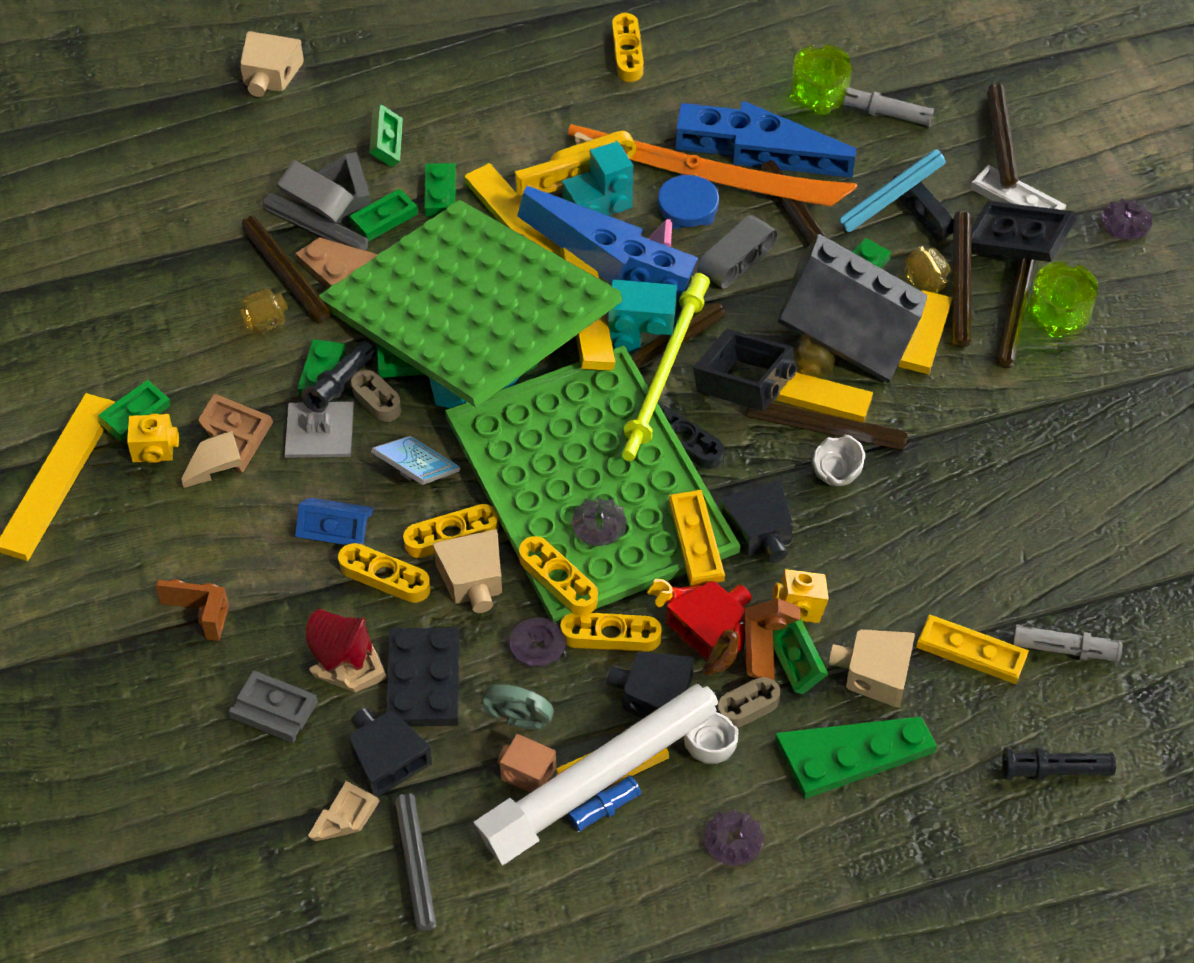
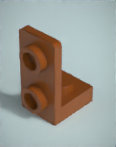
M177 579L157 581L156 590L161 604L198 608V624L203 626L206 639L220 641L229 609L225 587H219L211 583L203 585L191 584Z
M777 598L745 608V663L749 676L756 679L768 677L774 680L773 630H782L786 628V624L800 621V607Z

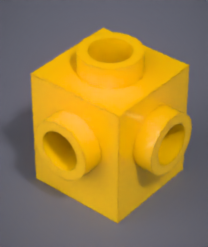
M169 414L129 416L127 444L132 462L156 463L173 460V447L179 446V432L177 427H172Z
M785 569L780 583L776 582L774 585L772 599L779 598L800 607V618L802 621L819 623L829 600L825 574Z

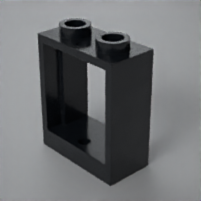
M727 328L693 366L697 392L763 412L778 397L787 382L794 378L797 371L793 347ZM737 361L768 370L759 382L727 374Z

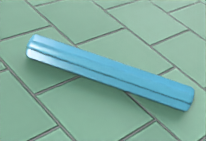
M934 149L839 218L842 227L847 232H851L946 163L942 153Z

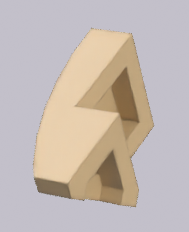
M233 431L200 442L181 479L184 488L211 481V473L242 465Z
M373 645L372 656L366 652L363 668L360 670H354L348 663H343L331 672H327L319 663L309 668L314 677L353 692L363 690L388 678Z
M346 781L329 811L323 809L308 837L313 841H320L360 832L378 805L379 799Z

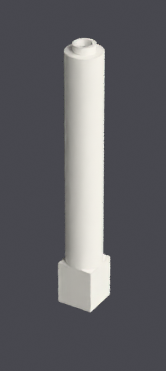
M699 684L693 685L515 803L509 798L474 821L488 850L503 866L539 842L537 833L716 715L715 706L718 705V700L708 686L702 688Z

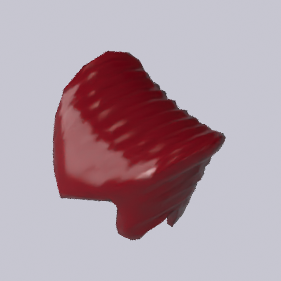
M317 609L310 614L306 624L305 639L314 658L327 672L333 671L343 663H348L354 670H360L363 668L366 652L372 656L373 648L367 627L365 626L366 619L364 617H345L335 613L332 614L323 609Z

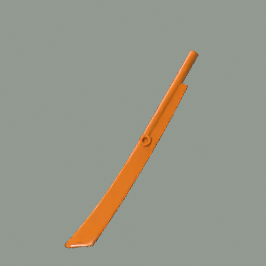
M573 124L570 125L568 135L575 137L577 132L592 139L609 135L608 133ZM633 140L636 144V152L630 160L684 175L699 176L708 181L759 193L833 206L857 188L856 183L813 180L768 173L708 160L697 155H689Z

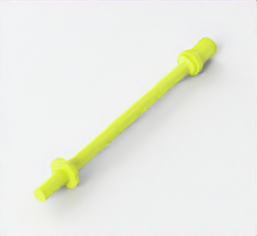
M696 273L694 276L692 275L687 290L681 294L679 304L682 310L636 420L628 421L624 426V435L628 441L623 450L622 457L627 461L635 459L640 444H646L652 439V428L648 424L694 313L700 312L705 303L704 295L707 288H709L710 280L704 274Z

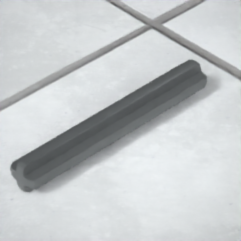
M269 193L263 200L264 209L330 241L364 251L368 249L369 244L366 237L274 193Z
M408 793L397 796L395 802L415 925L418 931L423 932L434 929L436 927V920L415 796Z

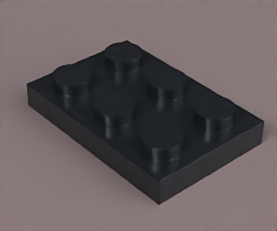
M987 201L971 228V251L1052 262L1075 222L1074 211Z
M459 627L389 629L387 712H395L410 727L459 726Z

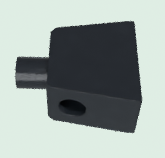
M780 480L720 499V512L740 544V548L746 555L752 556L765 552L771 563H777L786 558L788 552L784 545L789 544L792 540L793 521Z
M640 651L636 654L631 669L616 665L611 666L607 685L623 689V709L644 719L690 688L694 676L695 658Z
M364 708L356 712L351 718L352 724L357 729L349 736L351 752L370 794L379 797L432 765L429 744L395 712L388 711L382 716L375 718L368 708Z

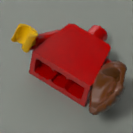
M656 579L647 593L657 596L655 604L658 607H662L664 603L668 604L666 624L706 661V664L702 667V673L704 675H711L729 668L735 661L737 654L742 651L746 639L744 606L752 600V596L747 588L739 584L727 592L717 582L713 581L703 586L694 585L679 588L672 587L663 579Z

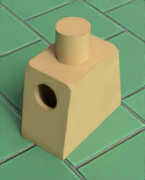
M247 32L241 58L243 83L248 86V91L252 95L261 97L265 94L266 89L283 91L304 61L301 40Z
M497 529L433 543L436 567L453 601L458 604L471 601L473 611L476 613L489 611L493 607L491 597L502 593Z
M861 629L857 631L854 648L833 644L829 665L849 669L846 684L849 690L900 708L915 634Z

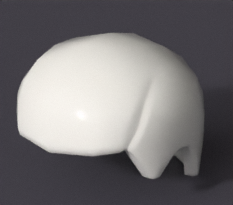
M845 434L840 438L828 437L814 451L812 466L816 476L823 482L831 486H844L852 483L861 474L865 453L861 443L850 435Z
M718 712L684 735L685 747L691 756L704 764H718L727 760L735 751L738 742V728L732 724L728 717Z

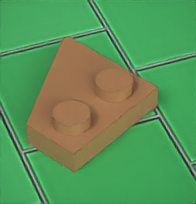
M323 238L316 239L295 253L297 262L327 289L378 255Z
M215 393L198 419L200 425L210 438L233 431L242 465L234 468L242 474L273 423L271 416Z

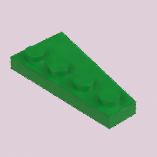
M921 716L781 732L775 735V741L804 800L936 753L937 744Z

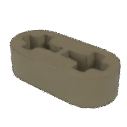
M362 370L352 377L351 385L354 398L376 419L390 422L400 416V396L377 373L370 370ZM380 400L385 404L382 407L380 405Z
M768 677L754 679L724 694L718 702V713L728 717L737 728L742 727L777 708L780 699V687L773 679ZM762 691L763 694L770 693V699L766 700L764 696L757 698L758 692ZM732 706L733 709L740 708V713L737 715L733 711L727 713V707Z

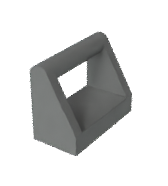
M357 152L345 154L317 172L334 183L349 180L354 198L336 223L350 221V215L371 204Z

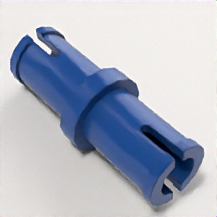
M628 775L625 779L605 791H600L593 798L567 813L568 818L577 832H581L584 828L604 816L610 818L615 815L617 808L635 797H639L641 790L634 778Z

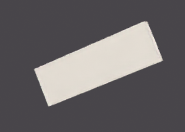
M987 165L972 182L971 190L992 201L1065 210L1066 208L1065 204L1019 180L1016 188L1004 189L1001 186L999 170L990 165Z

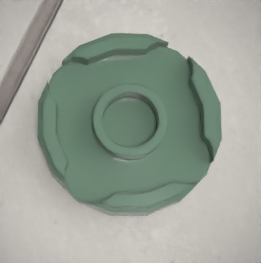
M510 685L490 686L486 689L482 699L483 708L492 717L499 719V716L502 715L508 718L507 723L511 726L523 729L538 730L544 728L546 724H550L554 713L552 705L545 698L529 690Z

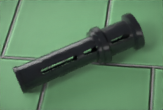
M365 341L359 342L331 371H324L319 374L316 379L317 382L313 386L306 387L301 393L305 406L315 413L325 411L329 401L343 393L344 384L374 357V349L365 355L372 346Z
M1004 748L1002 753V773L1005 780H1012L1013 777H1034L1035 780H1043L1047 775L1114 776L1116 772V758L1113 752L1047 753L1042 748H1034L1033 751H1013L1011 748Z

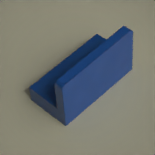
M307 498L299 503L295 537L344 545L351 543L364 545L367 518L373 515V507Z

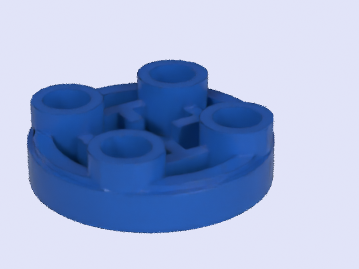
M681 175L669 179L662 185L658 194V208L665 219L671 220L672 228L679 229L683 226L710 225L714 222L719 207V194L716 187L710 181L695 175Z

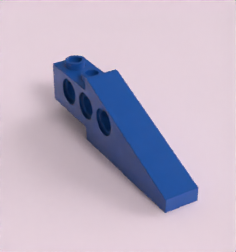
M742 101L741 109L681 103L676 132V150L734 156L733 165L761 168L764 162L767 163L773 160L780 170L853 178L856 155L855 147L745 101Z
M526 186L523 192L517 216L562 249L564 247L598 271V274L611 284L613 280L677 285L676 301L678 302L681 294L687 290L698 257L642 237L643 229L549 193L530 186Z

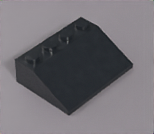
M818 234L801 254L777 322L882 381L889 383L921 319L928 295L823 235Z

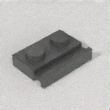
M253 670L236 698V704L230 708L229 715L233 720L294 743L297 733L304 727L318 700L316 694Z

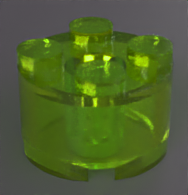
M823 44V48H814V45H810L801 49L794 58L791 83L792 99L808 109L815 110L820 115L829 114L832 109L841 106L844 103L845 96H848L846 92L851 83L852 66L849 55L841 48L830 44Z
M1056 261L1043 266L1037 273L1028 310L1032 319L1045 329L1050 336L1061 337L1064 334L1080 331L1091 321L1098 293V282L1094 274L1082 265L1077 264L1076 267L1066 265L1067 261Z

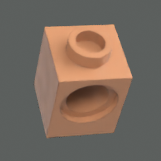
M516 734L511 745L505 744L498 757L501 780L529 793L533 792L547 783L555 772L556 751Z

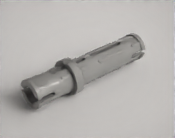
M851 87L847 89L844 106L867 110L871 115L879 113L930 127L934 108L880 96V92L874 91V94L852 89Z
M1016 624L1013 645L1047 652L1080 656V660L1085 661L1089 657L1120 663L1123 642L1122 640L1091 637V633L1088 632L1078 635L1024 627Z

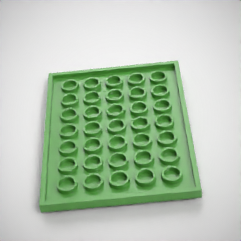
M461 200L450 205L434 218L426 221L424 225L409 235L404 236L396 244L379 253L375 258L362 267L357 268L353 273L319 295L329 307L330 313L475 408L623 301L621 291Z
M625 346L613 349L616 362L613 371L581 369V363L577 362L500 390L476 408L467 402L445 410L446 419L491 506L498 515V520L518 558L519 547L523 540L532 536L544 538L597 587L598 604L596 609L651 587L656 579L668 581L687 573L668 503L669 495L702 490L720 559L730 557L740 551V544L658 403L648 424L652 428L653 436L651 441L646 444H640L633 461H627L622 457L623 450L628 441L624 435V426L628 421L637 419L649 390L648 385ZM529 551V557L537 555L541 559V551L537 553ZM524 568L553 626L561 623L564 616L573 613ZM556 569L550 572L548 576L553 581L561 582L568 577V574L564 570ZM576 592V600L578 601L579 599L583 598L587 601L588 594H586L585 596H580Z

